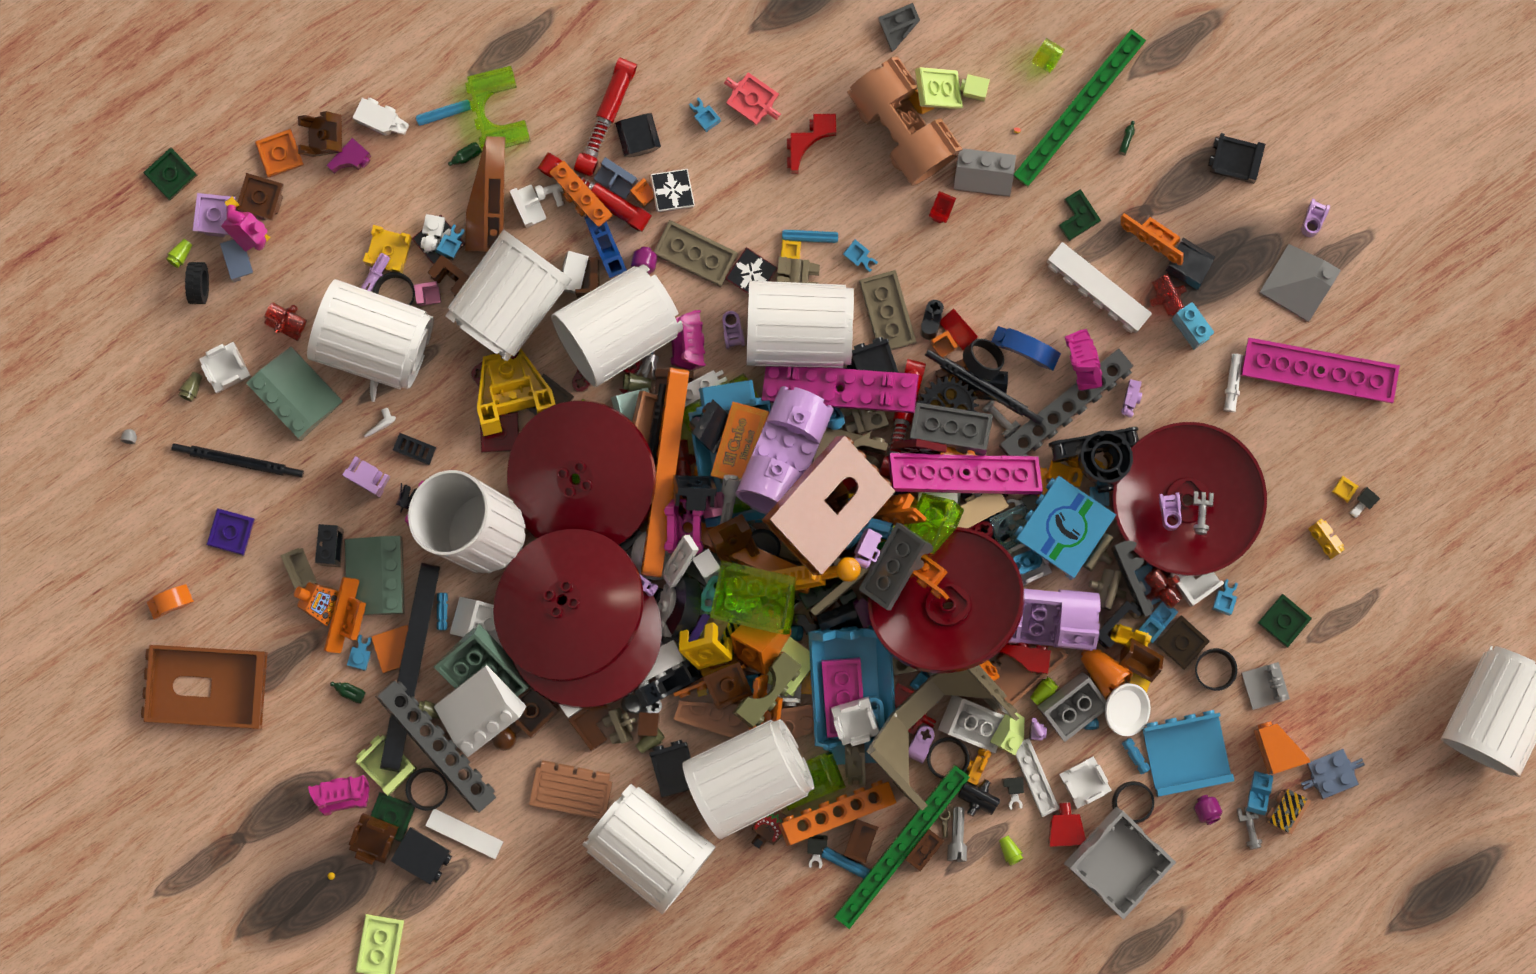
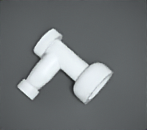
M558 182L544 188L541 185L534 186L539 201L544 200L545 195L553 193L557 207L564 205L560 193L563 189Z

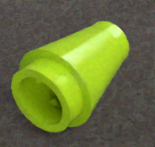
M183 239L167 254L166 260L171 265L179 268L180 265L184 264L193 245L186 239Z
M1047 677L1041 680L1030 698L1039 705L1055 694L1059 687L1051 678Z
M1009 835L999 840L1006 863L1008 862L1012 866L1024 859L1022 857L1023 853L1013 840L1010 839Z

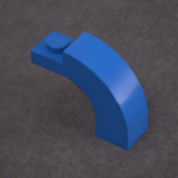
M588 216L584 217L609 278L627 271L607 222L597 227Z
M998 326L992 338V342L999 348L1019 354L1036 365L1052 371L1061 355L1060 352L1051 346L1011 328L1006 329Z

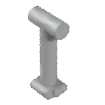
M991 400L982 410L992 414L1006 429L1002 435L1007 439L1021 425L1016 420L1011 424L993 406L995 402Z

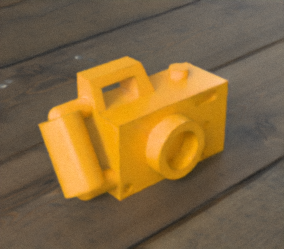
M979 748L975 760H970L966 770L969 771L968 775L970 776L967 782L974 785L978 784L988 758L991 756L989 750Z

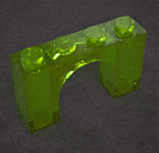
M512 66L467 76L468 82L465 83L467 93L472 95L473 100L469 102L472 112L476 111L477 119H474L476 129L481 131L482 137H479L481 148L484 146L486 136L505 137V148L531 142L525 120L506 125H497L489 121L485 116V104L493 94L517 88Z

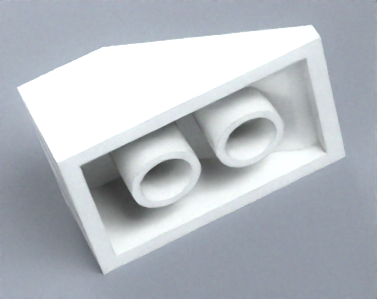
M952 695L938 730L996 753L998 747L990 741L1004 715L959 696Z

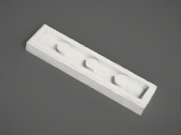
M1030 739L1023 740L1015 756L1040 815L1043 817L1059 810V806Z
M433 809L425 825L493 859H496L504 842L437 809Z

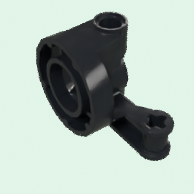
M1129 427L1115 431H1099L1087 436L1050 442L1048 445L1053 453L1052 462L1059 463L1078 457V464L1082 473L1090 481L1094 482L1098 493L1112 491L1113 486L1118 484L1130 472L1133 464L1131 448L1139 441L1137 433L1139 429L1138 427ZM1104 453L1103 457L1108 462L1106 470L1096 464L1094 460L1095 454Z

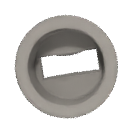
M127 429L122 433L120 440L127 444H135L137 435L134 430Z

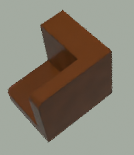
M639 712V738H643V736H657L658 723H660L659 713Z

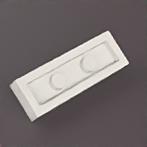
M690 535L682 537L663 568L662 576L670 588L677 586L699 550Z

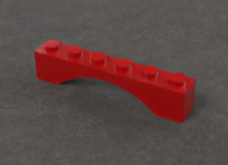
M1007 643L999 652L1014 658L1029 672L1049 673L1051 650H1048V646L1036 645V648H1030L1027 643H1017V646Z

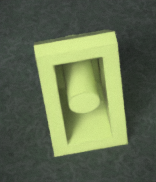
M1015 713L1019 718L1017 721L1005 714L990 741L992 744L1013 755L1017 753L1024 740L1025 718L1018 713Z

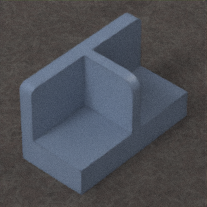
M605 157L601 163L602 167L594 177V180L621 198L626 199L638 180L635 176Z
M234 239L220 243L229 275L233 282L240 281L241 277L253 273L249 260L250 256Z

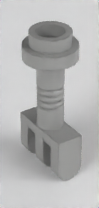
M1194 491L1193 505L1199 506L1198 524L1193 526L1195 534L1206 535L1207 531H1209V526L1205 525L1206 507L1213 506L1214 493H1209V500H1206V492H1202L1201 499H1198V491Z
M1244 807L1245 815H1242L1241 808H1238L1239 822L1246 821L1250 841L1246 842L1247 846H1249L1250 850L1261 848L1262 839H1257L1253 822L1254 819L1259 818V815L1256 813L1250 814L1249 811H1246L1247 807Z

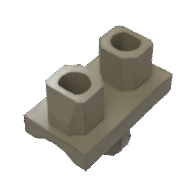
M617 708L609 711V714L602 718L606 727L614 725L616 729L615 733L610 734L612 744H623L633 740L630 732L634 731L632 723L637 721L635 717L630 719L628 713L623 714L621 709Z

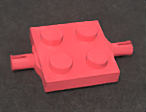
M749 72L738 83L729 77L724 82V84L733 89L732 95L726 104L755 125H758L767 114L776 120L780 117L781 113L772 108L779 93Z

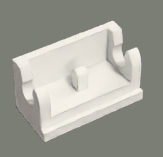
M571 251L566 252L561 272L571 278L572 281L565 288V292L575 294V289H581L589 256Z

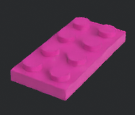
M860 657L821 660L827 738L838 737L831 707L863 698Z

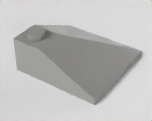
M1288 244L1259 293L1309 322L1341 270L1321 258Z

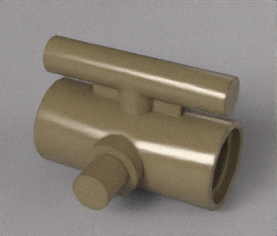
M1103 534L1083 564L1084 568L1092 572L1099 561H1104L1108 565L1112 562L1113 558L1108 556L1106 552L1113 542L1111 535Z
M1104 568L1101 581L1091 580L1089 582V587L1099 593L1100 608L1111 611L1115 598L1125 599L1127 592L1118 587L1122 572Z

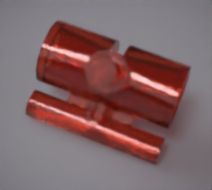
M1168 273L1152 282L1157 293L1155 298L1150 300V304L1153 307L1158 304L1163 305L1168 317L1175 315L1184 308L1180 299L1181 294L1187 291L1184 285L1174 287Z
M272 302L265 313L264 318L266 320L264 324L273 328L277 333L281 332L299 341L307 319L296 314L298 308L295 305H291L290 308L286 309Z
M683 439L680 440L676 475L692 476L691 465L696 463L695 455L689 454L688 440Z
M1153 567L1152 571L1144 578L1151 587V592L1146 595V598L1150 599V601L1160 598L1167 608L1170 609L1182 599L1181 593L1176 588L1180 578L1177 575L1168 578L1162 570Z

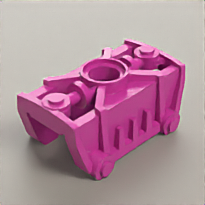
M694 310L676 318L677 322L682 321L683 330L671 341L673 357L670 359L671 364L675 367L696 370L706 366L703 355L705 354L703 347L704 334L702 333L703 322H700L701 310Z
M1087 329L1065 336L1066 345L1070 348L1071 352L1070 361L1078 378L1076 380L1078 389L1086 390L1101 387V364L1096 347L1093 345V339H1091Z
M672 499L664 509V513L667 516V542L664 544V549L672 555L680 539L684 535H690L699 549L695 555L697 556L703 550L701 541V516L703 511L692 510V514H690V510H686V514H683L682 517L679 513V506H675ZM680 499L679 502H682L683 507L686 509V499ZM686 522H690L693 525V530L690 533L685 532L683 529V525Z
M365 775L352 778V776L336 778L329 782H322L320 785L308 786L315 805L318 806L324 816L331 815L335 811L354 807L365 808L368 803L370 787Z

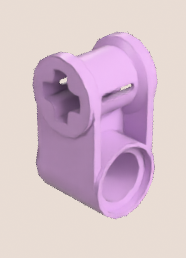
M1312 198L1301 228L1303 235L1314 237L1320 231L1329 212L1330 205L1325 206ZM1308 223L1314 224L1315 227H1316V230H1315V231H1310V230L1307 228V224H1308Z
M734 311L726 312L722 318L726 349L736 345L745 346L739 315ZM733 315L736 317L737 321L734 325L726 323L725 320L728 316Z
M1179 492L1175 493V495L1166 496L1159 494L1163 527L1168 531L1176 530L1182 520ZM1170 516L1174 517L1177 524L1174 526L1169 525L1167 518Z
M921 726L909 745V758L922 764L935 736L934 730L930 726ZM926 729H928L931 737H926V739H922L923 735L920 734L921 731H926Z

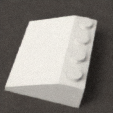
M486 665L435 704L434 708L454 744L469 757L519 719L526 705Z

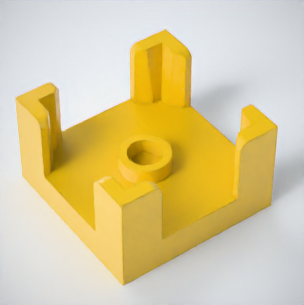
M373 225L371 231L372 240L368 253L365 252L363 262L365 265L373 267L379 254L384 253L390 257L384 270L403 274L412 242L411 235L402 232L401 234L384 230L383 227Z
M714 622L705 625L704 638L688 642L689 631H680L679 652L698 670L732 661V640L726 637V641L722 645L718 641V626Z

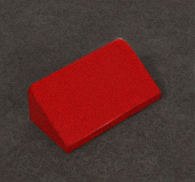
M954 308L941 319L940 325L946 331H949L954 341L963 351L968 345L978 339L977 334Z

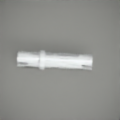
M1231 354L1227 389H1225L1224 411L1236 412L1237 397L1240 396L1239 382L1244 355Z

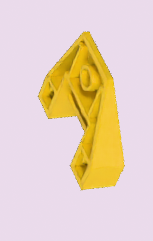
M521 348L518 351V356L515 359L510 358L508 361L502 359L499 353L483 357L477 412L484 436L502 432L499 415L536 407L538 414L544 409L556 405L551 388Z

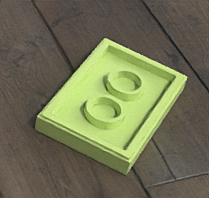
M922 67L915 69L920 106L948 109L963 108L958 71Z
M369 914L365 915L355 972L363 974H395L404 920Z

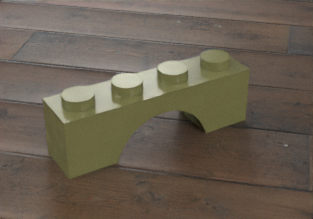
M784 651L780 652L768 667L773 680L768 694L760 699L744 698L733 714L750 728L755 725L759 726L765 719L763 716L767 710L771 711L777 704L776 698L779 695L783 696L788 690L787 684L791 680L794 681L800 675L799 669L802 666Z

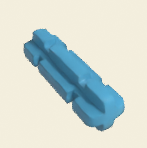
M437 593V630L444 631L447 630L448 604H446V601H448L447 593Z
M1128 738L1122 745L1125 750L1129 751L1127 753L1135 766H1138L1137 769L1140 774L1149 771L1150 767L1147 762H1144L1145 759L1138 747L1134 746L1133 739Z

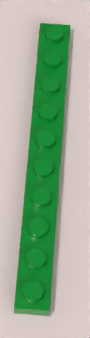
M1132 29L1128 32L1014 173V177L1027 188L1144 45L1146 40Z
M955 764L951 767L924 801L928 806L923 810L920 808L917 810L836 912L834 918L848 929L852 927L968 781L969 775Z

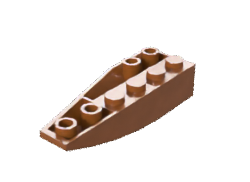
M486 136L466 210L465 251L488 252L504 229L505 137Z

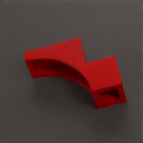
M813 114V119H809L810 131H813V133H791V138H787V150H791V157H787V168H791V174H799L801 159L811 145L823 138L836 136V114Z

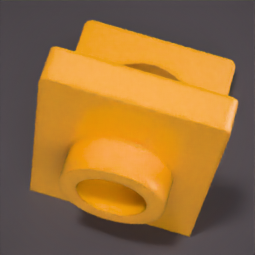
M1051 460L1046 478L1051 480V478L1056 479L1060 476L1073 486L1080 487L1083 473L1080 468H1072L1062 463H1053ZM1078 473L1077 480L1073 482L1072 479L1074 474Z

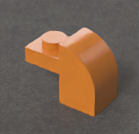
M187 584L153 596V599L149 600L147 605L155 620L171 611L182 609L194 601Z

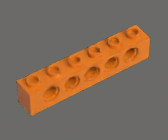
M877 781L872 783V788L868 790L862 787L854 790V795L850 797L844 794L836 798L837 802L830 804L829 801L819 804V809L812 811L811 808L801 811V816L794 818L791 815L783 818V823L778 825L786 845L795 844L896 804L897 802L889 782ZM870 793L875 794V803L869 801L868 796ZM852 800L858 802L859 808L857 810L851 808ZM834 807L840 808V817L834 816ZM816 814L823 816L822 824H818L815 821ZM799 821L805 823L806 828L804 831L798 829L797 823Z

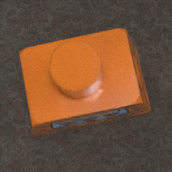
M309 582L305 589L300 586L297 587L294 597L300 599L297 604L299 609L316 621L328 626L333 616L339 591L331 587Z

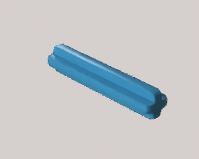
M466 99L416 116L418 125L421 126L471 110L469 100Z
M783 230L782 240L837 243L838 233Z
M828 847L824 848L822 852V858L861 878H864L870 871L869 868Z

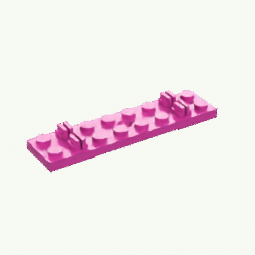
M1248 338L1241 376L1393 404L1400 365ZM1318 367L1324 368L1323 374L1317 372Z
M766 366L762 401L769 400L770 403H774L779 389L786 386L788 390H794V387L809 391L823 398V403L826 406L915 413L919 376L918 374L826 367ZM840 385L844 387L842 392L837 391V387Z
M890 453L888 455L891 487L895 492L1041 495L1043 492L1038 456ZM964 470L969 473L968 476L963 474Z

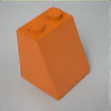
M759 604L731 634L734 654L737 655L740 662L766 675L769 672L768 667L779 655L792 633L790 621L785 616H780L774 613L772 609L765 608Z
M1270 721L1257 725L1258 729L1254 730V734L1268 774H1275L1310 763V759L1278 724H1272Z

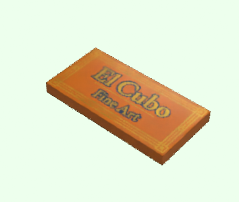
M732 401L712 468V477L723 479L724 475H735L739 479L742 478L767 420L769 411Z

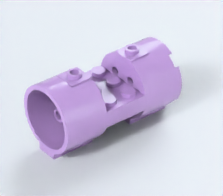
M786 386L779 389L736 491L737 497L751 506L750 508L767 515L811 465L833 413V407L831 405L826 406L823 403V398L797 387H794V390H788Z
M1024 589L1023 614L1018 628L1008 643L1049 645L1057 648L1090 651L1096 649L1100 625L1098 623L1100 613L1099 593L1061 589L1058 592Z

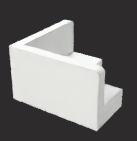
M1214 572L1202 575L1196 580L1193 576L1168 575L1190 607L1224 584Z

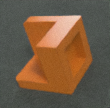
M645 178L630 190L631 195L643 208L654 199L653 190Z
M948 330L931 340L932 347L941 357L947 356L957 350L958 347Z

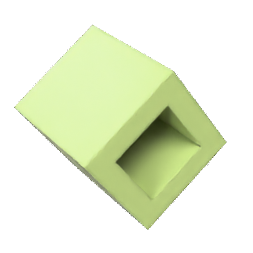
M968 74L967 79H962L960 90L964 91L963 97L985 102L990 79Z

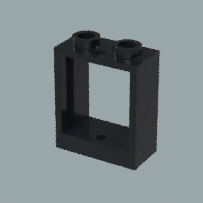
M318 524L315 563L320 566L341 567L344 529L337 525Z

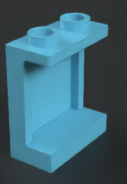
M1193 302L1178 311L1172 318V321L1193 350L1209 340L1210 336L1214 334L1213 329Z

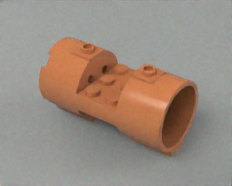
M896 56L881 64L882 68L872 69L859 78L847 93L857 106V111L860 113L859 117L864 123L868 125L880 120L885 127H888L892 139L899 143L889 155L892 159V165L899 169V171H902L909 183L915 186L947 166L963 149L942 119H936L928 125L924 122L909 100L916 92L915 90L918 89L917 83L899 57Z

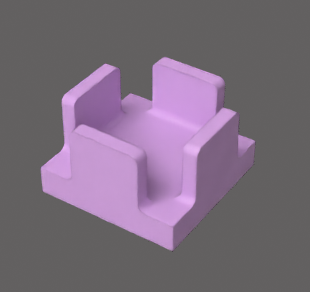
M197 193L193 231L204 233L207 236L225 237V235H229L221 225L227 219V206L224 202L231 196Z
M356 456L348 469H345L342 474L348 480L379 498L390 479L389 475L384 474L380 483L376 486L383 473L369 463L361 461Z

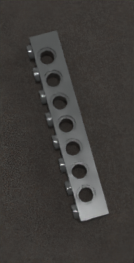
M1117 349L1100 363L1102 371L1101 388L1079 390L1076 382L1037 414L1044 418L1040 425L1029 420L1003 441L999 447L1007 456H1028L1026 453L1031 449L1036 451L1043 445L1042 440L1046 437L1051 439L1058 433L1057 428L1061 425L1066 427L1071 423L1073 415L1076 413L1080 415L1087 410L1086 405L1089 402H1097L1102 397L1101 393L1107 389L1109 392L1117 385L1115 381L1120 377L1123 380L1132 373L1130 369H1132L1133 364L1120 349ZM1107 368H1115L1117 375H1108ZM1079 391L1086 392L1087 399L1080 400L1077 393ZM1070 403L1073 409L1071 412H1065L1062 405ZM1049 415H1055L1058 422L1050 424L1047 418ZM1040 427L1043 430V435L1035 436L1033 428ZM1026 439L1028 447H1019L1018 440Z
M400 681L390 682L375 697L476 813H480L496 798L493 794L495 792L493 787L481 780L483 776L477 769L472 770L468 765L470 761L463 754L459 755L456 751L457 746L453 741H447L443 736L445 734L438 725L434 726L430 721L432 717L425 710L422 712L419 709V702L413 696L409 697L406 694V687ZM397 696L402 697L404 700L401 707L395 705L394 701ZM410 711L416 713V720L410 722L407 718V714ZM423 725L429 728V733L425 737L420 733V728ZM435 740H439L442 744L439 751L433 749V742ZM449 754L454 757V763L451 766L447 765L445 761ZM461 769L467 772V777L464 780L458 777V772ZM473 784H477L480 789L476 795L471 792Z

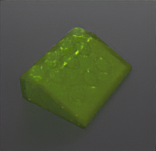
M722 560L710 618L782 635L790 634L794 614L796 577Z

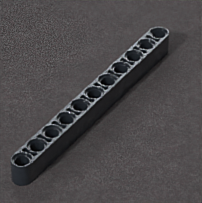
M422 562L397 682L400 681L407 690L405 692L409 697L415 696L440 566ZM397 696L394 701L395 705L401 707L404 703L403 698ZM411 711L407 714V718H408L409 721H410ZM391 715L380 769L399 772L407 733Z

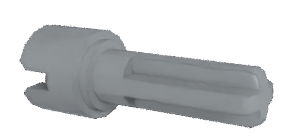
M724 475L721 492L724 494V503L720 524L732 519L733 507L737 497L736 491L742 479H739L738 476Z
M963 807L953 808L952 843L948 845L947 861L956 859L958 862L967 861V846L963 843L965 810Z

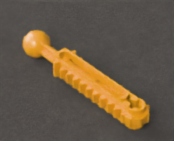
M845 557L838 562L837 566L828 567L822 575H813L805 566L739 576L737 581L733 583V592L737 593L738 598L749 599L826 585V579L836 577L843 581L852 582L860 575L861 567L856 559Z

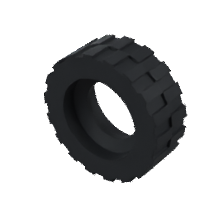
M189 262L187 264L185 293L188 304H206L209 274L205 262Z

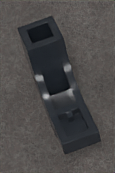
M684 573L677 586L674 587L676 591L675 607L665 622L671 635L680 637V631L688 630L689 635L691 634L701 609L699 582L696 579L689 578V575Z
M689 662L634 692L642 707L645 708L692 684L703 676L700 669L698 670Z

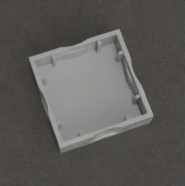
M1115 807L1064 864L1110 909L1124 920L1143 899L1146 892L1158 883L1176 862L1157 843L1153 842L1123 810Z

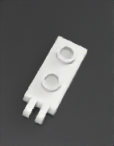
M713 370L688 383L685 407L700 399L699 388L722 385L721 383L727 381L726 377L718 379V376L724 374L723 370L717 373Z
M667 583L661 592L658 608L662 622V636L671 637L672 635L665 622L675 607L676 591L674 587L670 588Z

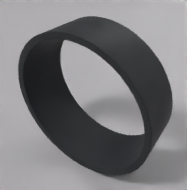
M390 272L377 280L373 289V293L379 294L381 285L388 279L401 278L408 282L413 292V297L409 304L410 306L412 305L415 290L409 277L399 272Z
M976 339L963 351L965 365L974 375L980 378H995L1004 365L1002 351L990 340ZM973 346L982 347L990 352L995 358L998 368L992 369L982 365L974 356Z
M1209 649L1203 652L1196 661V677L1200 684L1209 690H1224L1232 685L1237 676L1238 669L1234 657L1223 649ZM1219 653L1230 661L1232 674L1229 681L1223 686L1209 687L1200 680L1197 667L1199 661L1205 655Z
M946 737L932 744L927 754V763L935 776L940 779L944 778V776L938 774L933 769L930 761L932 750L942 742H953L961 747L965 755V763L961 770L963 772L967 770L970 760L969 752L961 741Z
M422 768L415 771L408 778L405 791L407 799L415 808L429 811L438 808L445 801L448 785L445 777L439 771L432 768ZM433 772L444 781L445 795L435 806H421L412 797V782L421 773Z
M1130 781L1116 789L1112 798L1113 810L1115 807H1118V796L1127 786L1139 785L1145 788L1151 795L1152 807L1144 818L1133 820L1138 824L1148 819L1152 814L1155 801L1151 790L1146 785Z

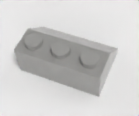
M963 149L957 157L953 190L1010 197L1016 155Z
M1081 672L1037 708L1062 740L1066 742L1105 711L1107 701L1092 680L1085 673Z

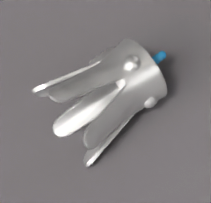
M653 352L644 357L636 375L642 369L643 377L647 378L652 365V376L656 380L655 369L659 357L653 355Z

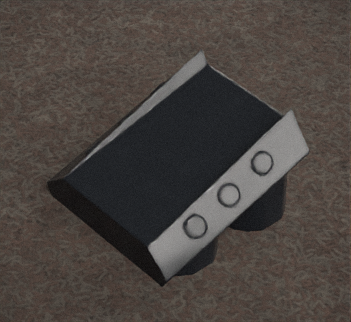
M652 113L642 114L615 123L624 157L640 156L654 152L661 147Z
M1182 238L1177 249L1184 254L1183 264L1180 266L1170 261L1165 271L1171 277L1179 278L1188 286L1198 290L1215 256L1187 239Z
M712 399L711 402L703 407L702 415L700 417L696 416L690 421L689 427L691 429L690 432L714 454L720 445L728 414Z

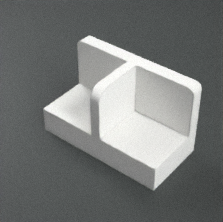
M532 185L519 190L517 188L510 190L526 228L546 220V215Z

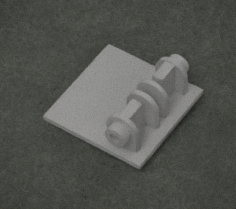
M1279 662L1242 673L1253 710L1290 699Z

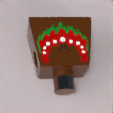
M778 810L755 822L752 830L758 834L751 843L760 850L766 841L774 845L783 836L778 824L783 823V818L787 816Z

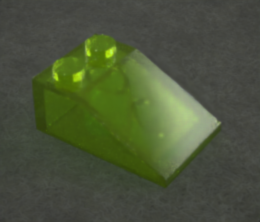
M922 493L916 509L927 519L925 522L909 524L907 528L926 542H929L933 546V551L930 554H934L957 528L964 509L954 500Z
M832 752L818 755L806 761L814 782V789L809 791L808 796L788 805V811L846 788Z

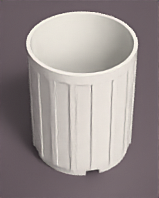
M503 229L447 307L449 311L445 316L453 323L456 321L462 330L494 353H499L504 360L508 361L511 356L517 354L572 279Z
M646 265L633 266L551 315L554 328L565 350L580 373L593 387L601 385L672 341L683 330L682 321H676L675 316L679 313L671 297L656 275L650 277L647 273L650 269Z
M334 279L329 285L318 309L309 338L307 358L397 389L402 387L408 389L414 383L425 356L423 353L426 345L429 344L434 317L427 315L426 311Z
M749 281L747 366L843 368V365H851L854 288H846V285Z
M447 470L430 476L418 487L410 502L408 522L416 542L425 550L472 572L492 573L493 571L501 570L508 566L523 547L526 534L524 533L525 522L521 510L518 509L510 498L465 472Z
M1490 646L1489 650L1483 653L1441 740L1454 750L1487 767L1510 776L1520 777L1536 744L1535 661L1498 646H1495L1493 650V646Z
M781 719L777 721L769 720L683 762L685 779L693 799L707 825L717 838L723 839L808 796L809 791L814 789V782L805 758L801 757L797 749L799 748L797 742Z
M630 784L623 791L622 796L611 805L587 836L589 839L586 842L584 841L582 845L588 849L587 853L658 912L663 914L695 876L716 846L640 787L636 788Z

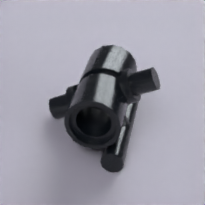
M984 779L983 783L978 787L966 782L960 790L958 797L969 803L968 815L974 817L976 811L980 809L990 815L994 813L1000 803V799L988 793L990 781Z

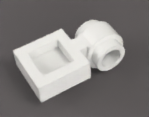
M426 214L422 233L428 236L423 237L421 241V248H424V251H436L438 239H435V236L442 238L445 224L444 217Z

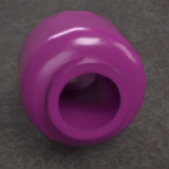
M641 247L635 250L632 255L631 268L633 266L646 265L650 269L647 271L650 275L656 269V253L651 251L649 247Z
M1203 795L1197 799L1198 802L1195 804L1194 810L1201 823L1211 825L1221 819L1220 816L1223 811L1215 797Z

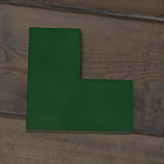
M1081 189L1064 199L1074 216L1059 225L1068 241L1073 240L1101 222V219Z

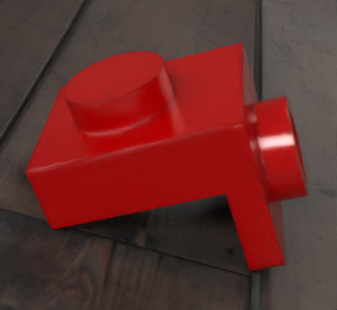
M939 191L929 217H932V220L937 223H947L956 198Z

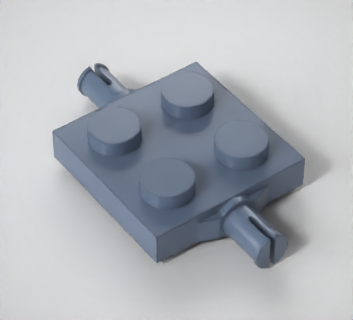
M1341 749L1307 763L1311 772V779L1301 782V786H1304L1302 787L1303 790L1314 786L1319 791L1323 800L1359 785L1355 776V769L1365 766L1362 758L1351 762L1347 758L1344 749Z

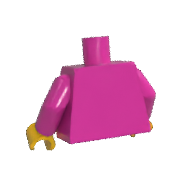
M233 196L224 202L227 206V219L221 227L245 252L253 247L256 250H262L266 242L271 238L266 234L267 229L264 224L258 221L250 212L236 211L239 204Z

